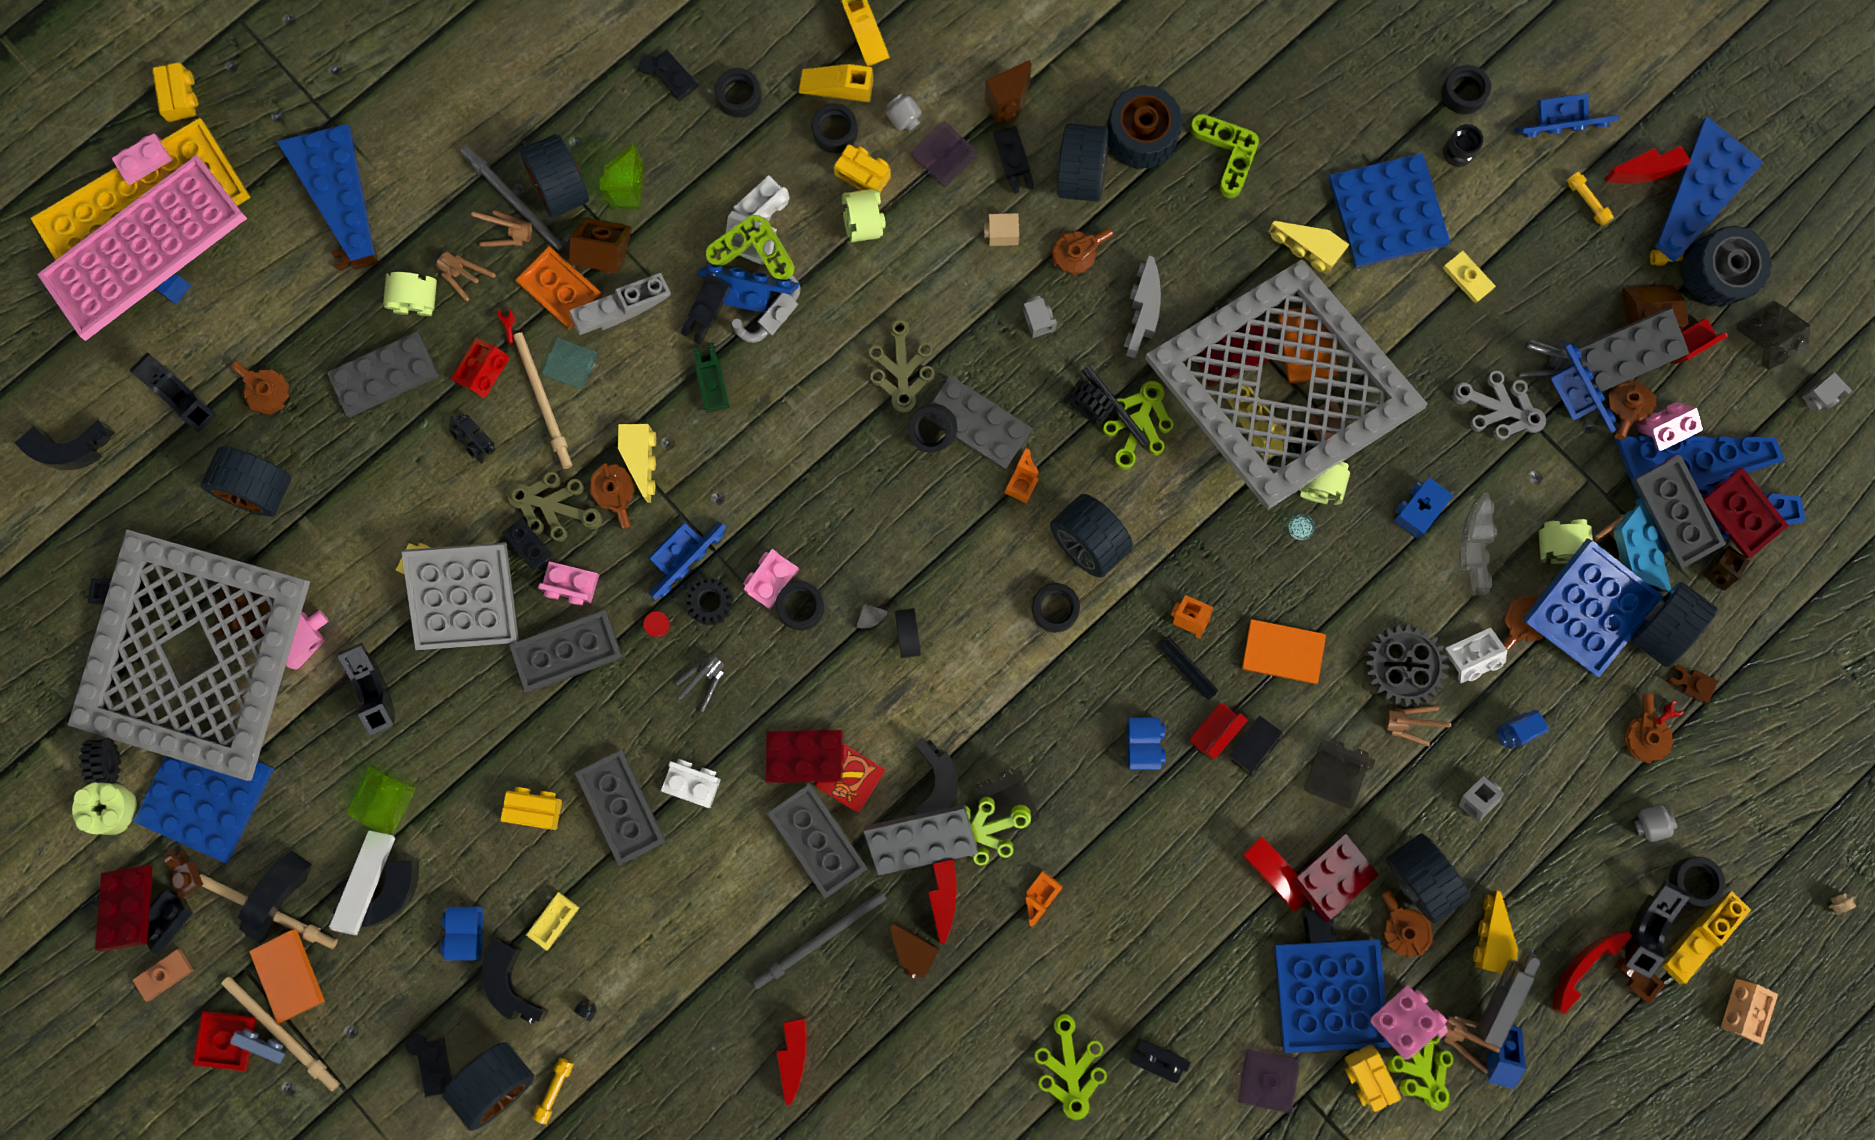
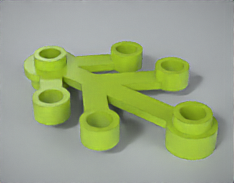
M1148 381L1142 385L1140 393L1117 400L1124 405L1125 411L1129 407L1143 403L1139 412L1129 416L1141 431L1144 429L1147 438L1151 442L1149 445L1150 453L1158 456L1164 451L1165 445L1159 439L1149 417L1151 408L1153 407L1159 419L1158 429L1160 432L1169 433L1174 423L1168 417L1161 402L1165 395L1163 386L1156 381ZM1153 390L1156 396L1153 398L1149 397L1147 392ZM1120 419L1108 421L1103 427V433L1107 437H1114L1119 430L1126 427ZM1168 422L1170 428L1164 429L1161 423ZM1112 425L1115 431L1110 433L1106 427ZM1131 433L1125 448L1119 450L1115 456V464L1122 470L1130 469L1136 460L1134 449L1137 445V440ZM1159 444L1161 450L1155 451L1152 445ZM1127 457L1129 459V463H1121L1120 458Z
M984 797L979 801V809L971 823L976 842L997 849L1001 857H1010L1013 854V843L1010 840H1001L988 834L1013 826L1025 828L1031 822L1030 809L1025 805H1016L1011 809L1010 816L983 824L987 816L995 810L994 800L990 797ZM984 804H990L991 807H990V808H984L983 805H984ZM965 806L970 819V809ZM1018 817H1023L1025 820L1019 821L1016 819ZM1004 846H1007V847H1009L1010 849L1005 851V850H1002L1001 848L1004 847ZM980 847L978 848V854L970 855V857L974 858V862L977 865H985L989 861V851L986 848ZM980 854H983V855H985L986 857H985V858H978L977 856L980 855Z
M1061 1014L1054 1021V1029L1061 1035L1065 1066L1052 1057L1049 1050L1044 1047L1036 1050L1035 1059L1039 1064H1045L1066 1080L1069 1093L1056 1085L1052 1076L1048 1074L1042 1075L1038 1080V1084L1043 1091H1049L1063 1102V1110L1069 1118L1080 1120L1089 1112V1097L1099 1084H1103L1106 1081L1107 1074L1101 1067L1094 1068L1090 1073L1091 1078L1081 1091H1079L1078 1080L1093 1059L1102 1054L1103 1046L1096 1040L1090 1041L1087 1044L1086 1052L1076 1064L1071 1035L1075 1030V1021L1071 1016ZM1064 1020L1070 1023L1069 1029L1065 1031L1060 1028V1023ZM1092 1044L1099 1045L1098 1053L1093 1054L1090 1052ZM1040 1051L1047 1052L1048 1057L1046 1060L1041 1061L1038 1059ZM1096 1071L1103 1072V1078L1099 1081L1094 1079ZM1044 1078L1051 1080L1050 1087L1045 1088L1042 1086L1041 1082ZM1078 1101L1081 1103L1079 1111L1072 1110L1073 1102Z
M1437 1035L1422 1048V1054L1418 1051L1410 1058L1413 1064L1406 1062L1403 1057L1395 1055L1388 1057L1386 1065L1391 1072H1403L1420 1077L1426 1086H1418L1417 1082L1413 1079H1403L1399 1085L1400 1092L1403 1095L1424 1098L1425 1103L1433 1110H1444L1448 1106L1450 1099L1449 1092L1445 1087L1446 1069L1452 1065L1453 1056L1449 1051H1438L1435 1054L1434 1060L1437 1065L1435 1077L1433 1078L1431 1074L1434 1044L1440 1041ZM1408 1083L1410 1085V1091H1408L1407 1089Z

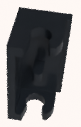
M1259 716L1229 754V757L1232 759L1231 761L1253 777L1282 739L1283 732Z

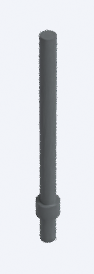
M464 146L461 149V153L472 163V168L479 175L482 174L528 222L532 223V226L558 252L563 251L565 245L489 168V164L483 157H478L468 146Z
M880 891L780 962L775 961L769 965L767 971L752 980L755 987L759 989L775 978L777 980L785 974L784 971L883 903L887 900L883 892Z

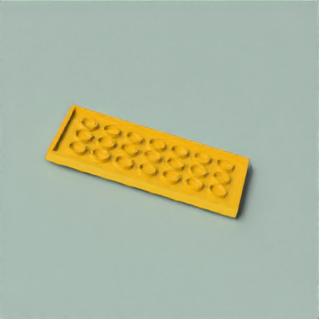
M199 118L161 141L172 159L170 162L131 185L124 180L116 167L33 216L31 220L53 257L57 260L196 155L205 163L237 206L250 199L251 196L205 122Z

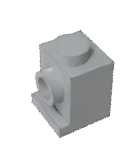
M1040 296L1027 300V303L1024 304L1023 313L1032 338L1056 331L1057 322L1056 319H1053L1050 305H1045L1043 298Z
M1834 372L1822 379L1802 398L1806 401L1810 410L1818 412L1824 407L1827 410L1840 401V398L1848 395L1852 390Z
M1483 776L1462 796L1459 806L1479 823L1501 801L1504 793L1494 781H1489Z

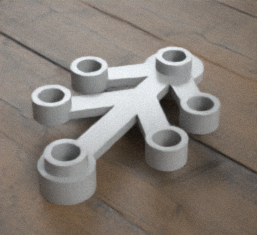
M1493 371L1487 377V383L1493 387L1498 400L1473 391L1472 386L1464 382L1457 384L1452 389L1451 397L1454 402L1465 404L1471 401L1495 411L1485 416H1475L1470 422V426L1474 431H1482L1486 426L1507 417L1519 420L1509 426L1501 424L1495 428L1493 434L1499 441H1504L1510 435L1524 429L1531 433L1539 432L1546 425L1545 414L1540 409L1533 408L1526 394L1528 389L1527 383L1523 380L1515 381L1510 387L1511 393L1517 396L1522 410L1513 406L1503 385L1504 375L1500 371ZM1492 376H1497L1499 378V382H1494L1492 380ZM1520 385L1523 389L1522 392L1517 391L1515 386ZM1460 389H1466L1468 394L1462 395ZM1535 416L1538 422L1533 423L1530 417ZM1475 420H1480L1483 424L1482 427H1478L1475 424ZM1499 429H1503L1506 432V436H1501Z

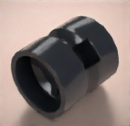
M1464 124L1457 127L1443 148L1445 160L1454 167L1468 165L1483 145L1484 137L1482 132L1472 124Z

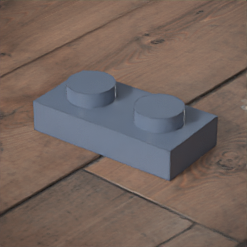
M245 1028L242 1032L239 1030L235 1032L230 1041L231 1044L278 1064L282 1062L287 1052L282 1049L283 1044L269 1039L268 1042L258 1039L259 1034Z

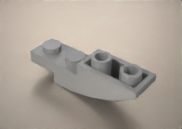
M1152 256L1148 257L1147 263L1141 262L1137 274L1141 281L1139 286H1133L1129 298L1134 300L1132 308L1136 309L1131 324L1136 325L1134 333L1128 332L1124 346L1128 347L1126 356L1136 358L1143 336L1150 339L1153 338L1159 317L1161 300L1160 279L1154 257Z
M658 273L615 289V294L569 310V315L579 335L601 328L603 331L645 312L671 296V293L662 274Z

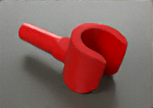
M509 308L510 313L508 317L504 318L501 310L498 311L497 315L505 326L507 341L511 345L514 344L512 324L515 322V316Z
M1677 701L1664 706V714L1656 719L1658 725H1661L1668 718L1683 715V710L1674 711V704L1678 703Z

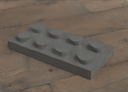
M1670 307L1578 347L1582 355L1579 358L1582 367L1587 366L1594 378L1590 382L1594 388L1598 387L1601 392L1689 354L1674 311Z
M418 331L327 372L342 408L349 418L440 377Z
M952 376L948 378L931 403L943 405L953 413L958 428L955 439L1005 471L1033 431V428ZM927 414L923 416L924 419L946 432V425L938 415Z
M1676 455L1632 479L1677 568L1682 569L1726 545L1681 455Z
M606 610L509 645L525 693H530L623 658Z
M619 750L575 772L618 866L666 843L623 750Z
M808 784L767 813L825 899L868 870L811 784Z
M965 804L864 827V834L878 875L978 854V846Z

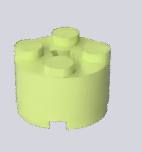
M869 189L843 193L842 204H847V208L843 212V218L850 243L877 239L883 236L885 217L883 213H879L878 205L881 204L879 190Z
M391 272V275L387 273L383 300L384 308L392 309L393 313L407 315L408 311L412 310L417 311L418 315L432 316V311H434L437 280L426 276L425 281L418 277V274Z
M1345 462L1337 464L1299 490L1301 491L1300 496L1322 504H1327L1328 500H1335L1334 505L1341 504L1350 476L1349 465Z
M1578 519L1571 521V524L1560 525L1559 521L1545 522L1544 528L1538 531L1541 562L1545 563L1546 559H1551V564H1567L1587 538L1593 541L1592 527L1587 525V520Z
M95 782L78 790L74 795L73 818L78 829L90 834L115 835L122 833L128 828L127 826L134 820L138 812V803L135 795L120 784Z

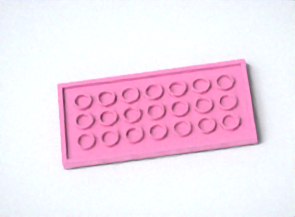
M196 155L37 275L78 335L86 341L247 218L205 163Z

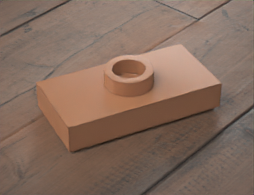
M177 949L133 979V982L145 1002H149L194 970L182 950Z

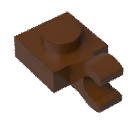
M184 849L175 854L173 850H170L164 855L165 863L174 870L169 876L178 898L187 897L203 885L195 862L187 861V854Z
M1619 959L1614 966L1617 971L1630 979L1625 986L1646 1004H1650L1666 985L1655 974L1648 978L1627 967L1622 959Z

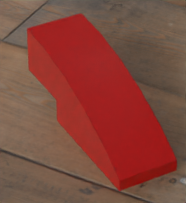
M1682 146L1661 156L1656 148H1653L1613 168L1605 177L1606 182L1620 184L1651 182L1681 172L1691 161Z
M1258 837L1241 856L1258 872V875L1296 912L1307 900L1292 881L1297 876V873L1263 837Z
M953 859L933 864L939 890L929 892L940 944L946 943L955 913L957 893Z
M806 1018L785 1021L783 1023L787 1048L780 1049L777 1055L786 1106L793 1103L805 1070L808 1045Z

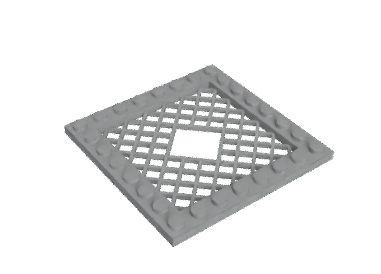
M1303 259L1147 353L1145 360L1267 510L1425 409L1428 404ZM1285 301L1284 309L1273 308ZM1289 301L1302 303L1301 312L1289 311ZM1306 305L1315 315L1305 313ZM1266 312L1265 321L1254 320ZM1270 313L1283 315L1282 324L1270 323ZM1287 316L1300 318L1299 327L1287 326ZM1304 319L1318 321L1317 330L1303 328ZM1322 323L1330 333L1321 331ZM1246 325L1245 333L1234 332ZM1250 325L1264 327L1263 336L1249 334ZM1268 328L1281 330L1280 340L1268 338ZM1285 331L1298 333L1297 343L1285 341ZM1302 334L1316 336L1315 345L1302 344ZM1227 336L1226 346L1215 344ZM1231 337L1244 339L1243 349L1231 347ZM1320 337L1333 339L1332 349L1319 347ZM1248 340L1262 342L1260 352L1248 350ZM1337 341L1346 351L1336 350ZM1265 344L1279 345L1278 355L1265 353ZM1283 346L1296 348L1295 358L1282 356ZM1207 349L1206 358L1195 356ZM1211 349L1225 351L1223 361L1210 359ZM1300 349L1314 351L1313 361L1299 359ZM1318 352L1331 354L1330 364L1317 362ZM1228 353L1242 354L1241 364L1227 362ZM1246 355L1259 357L1258 367L1245 365ZM1335 355L1349 357L1348 366L1334 365ZM1263 358L1312 366L1307 407L1258 399ZM1354 360L1361 369L1352 368V361ZM1191 361L1205 363L1204 373L1190 371ZM1209 364L1222 366L1221 376L1207 374ZM1226 367L1240 369L1239 379L1225 377ZM1316 367L1329 369L1328 379L1315 377ZM1244 370L1257 372L1256 382L1242 380ZM1333 370L1346 372V382L1332 380ZM1351 373L1363 375V385L1350 383ZM1368 377L1377 388L1368 386ZM1196 378H1202V379H1203V380H1202V385L1198 382V380H1197ZM1206 380L1219 381V392L1205 389ZM1224 382L1238 385L1236 395L1223 392ZM1314 383L1327 385L1326 395L1313 393ZM1241 386L1255 388L1254 398L1240 396ZM1331 386L1345 388L1344 398L1330 396ZM1349 389L1362 391L1361 401L1348 399ZM1367 392L1380 394L1379 404L1366 402ZM1211 396L1218 397L1217 404ZM1384 396L1388 399V401H1386L1385 403ZM1222 398L1235 400L1234 410L1220 408ZM1312 398L1325 400L1324 410L1311 408ZM1239 401L1253 403L1252 413L1238 411ZM1329 402L1343 403L1342 413L1328 411ZM1257 404L1271 406L1269 416L1257 415ZM1347 404L1361 406L1360 416L1346 414ZM1365 407L1374 409L1364 415ZM1274 408L1288 409L1287 420L1274 418ZM1292 410L1305 412V422L1291 421ZM1310 414L1322 415V426L1309 424ZM1226 415H1231V416H1233L1232 422L1229 420V418H1228ZM1237 417L1251 419L1249 429L1236 427ZM1327 418L1341 419L1340 429L1326 427ZM1255 420L1268 422L1267 432L1253 430ZM1345 420L1355 421L1345 428ZM1272 423L1286 425L1285 435L1271 433ZM1290 426L1304 428L1303 438L1289 436ZM1308 429L1321 431L1320 442L1307 440ZM1326 432L1335 434L1332 437L1325 440ZM1242 434H1248V442ZM1252 436L1266 438L1265 448L1251 446ZM1270 439L1284 441L1283 451L1269 449ZM1288 442L1302 444L1301 453L1287 452ZM1306 445L1315 446L1313 449L1305 453ZM1256 452L1264 454L1263 460ZM1268 454L1282 457L1281 467L1267 465ZM1286 458L1296 459L1285 466Z
M126 530L68 726L239 779L252 780L310 581ZM147 562L153 563V564L149 565L148 567H146ZM161 566L174 569V571L165 575ZM156 569L160 579L150 584L146 574ZM183 572L196 577L187 582ZM178 575L182 586L173 591L168 580ZM205 579L219 583L209 588ZM142 580L146 588L138 592ZM200 581L204 592L194 597L190 586ZM163 584L167 595L158 600L153 589ZM227 585L240 588L241 590L231 594ZM222 587L227 598L217 604L212 593ZM185 590L190 601L180 606L175 596ZM250 592L264 596L254 601ZM148 593L153 603L143 609L139 598ZM245 594L249 605L239 610L234 599ZM208 597L212 607L202 613L197 602ZM170 599L175 610L165 615L161 604ZM267 600L272 611L262 617L257 606ZM230 603L234 614L224 619L220 608ZM134 604H135V606H136V608H137V610H138V613H136L135 615L131 616L132 610H133V607H134ZM193 606L197 616L187 622L183 611ZM156 608L160 619L150 624L146 613ZM252 609L257 620L247 626L242 615ZM215 612L220 623L209 628L205 617ZM178 615L182 626L173 631L168 620ZM141 617L146 628L136 633L131 623ZM237 618L242 629L232 635L227 624ZM200 621L220 663L180 687L161 644ZM163 624L167 635L158 640L153 629ZM260 625L264 636L254 641L250 630ZM222 628L227 639L217 644L212 633ZM128 629L131 637L123 641ZM148 633L153 643L143 649L139 638ZM245 634L249 645L239 650L235 639ZM134 642L138 653L129 658L124 647ZM230 643L235 654L224 659L220 648ZM260 644H262V645H261V648H260V651H259L258 648H257V646L260 645ZM156 648L160 659L150 664L146 653ZM252 650L257 661L247 666L242 655ZM119 654H121L123 662L116 666ZM141 657L146 668L136 673L131 662ZM237 659L242 670L232 675L227 664ZM163 664L168 675L158 680L153 669ZM126 666L131 677L121 682L117 671ZM222 668L227 679L217 685L212 673ZM148 673L153 684L143 689L139 678ZM245 674L249 686L240 691L235 680ZM208 677L212 688L202 693L198 682ZM113 678L116 686L109 690ZM170 679L175 690L165 696L161 684ZM134 682L138 693L129 698L124 687ZM230 683L235 695L225 700L220 689ZM193 686L197 697L187 702L183 691ZM156 689L160 700L150 704L146 693ZM119 690L123 702L114 707L109 696ZM215 692L220 704L210 709L205 698ZM247 693L246 699L244 701L242 696ZM178 695L183 706L173 711L168 700ZM141 697L145 709L136 714L131 703ZM237 699L242 711L232 716L228 704ZM200 702L205 713L195 718L190 707ZM163 704L168 715L158 720L153 709ZM126 706L130 716L117 711ZM223 709L227 720L217 725L213 713ZM185 711L190 722L180 727L175 716ZM148 713L152 722L138 718ZM208 718L212 729L202 734L198 722ZM171 720L174 729L161 725ZM230 724L235 736L225 741L220 730ZM193 727L197 736L184 733V731ZM215 733L219 743L207 740L206 738Z

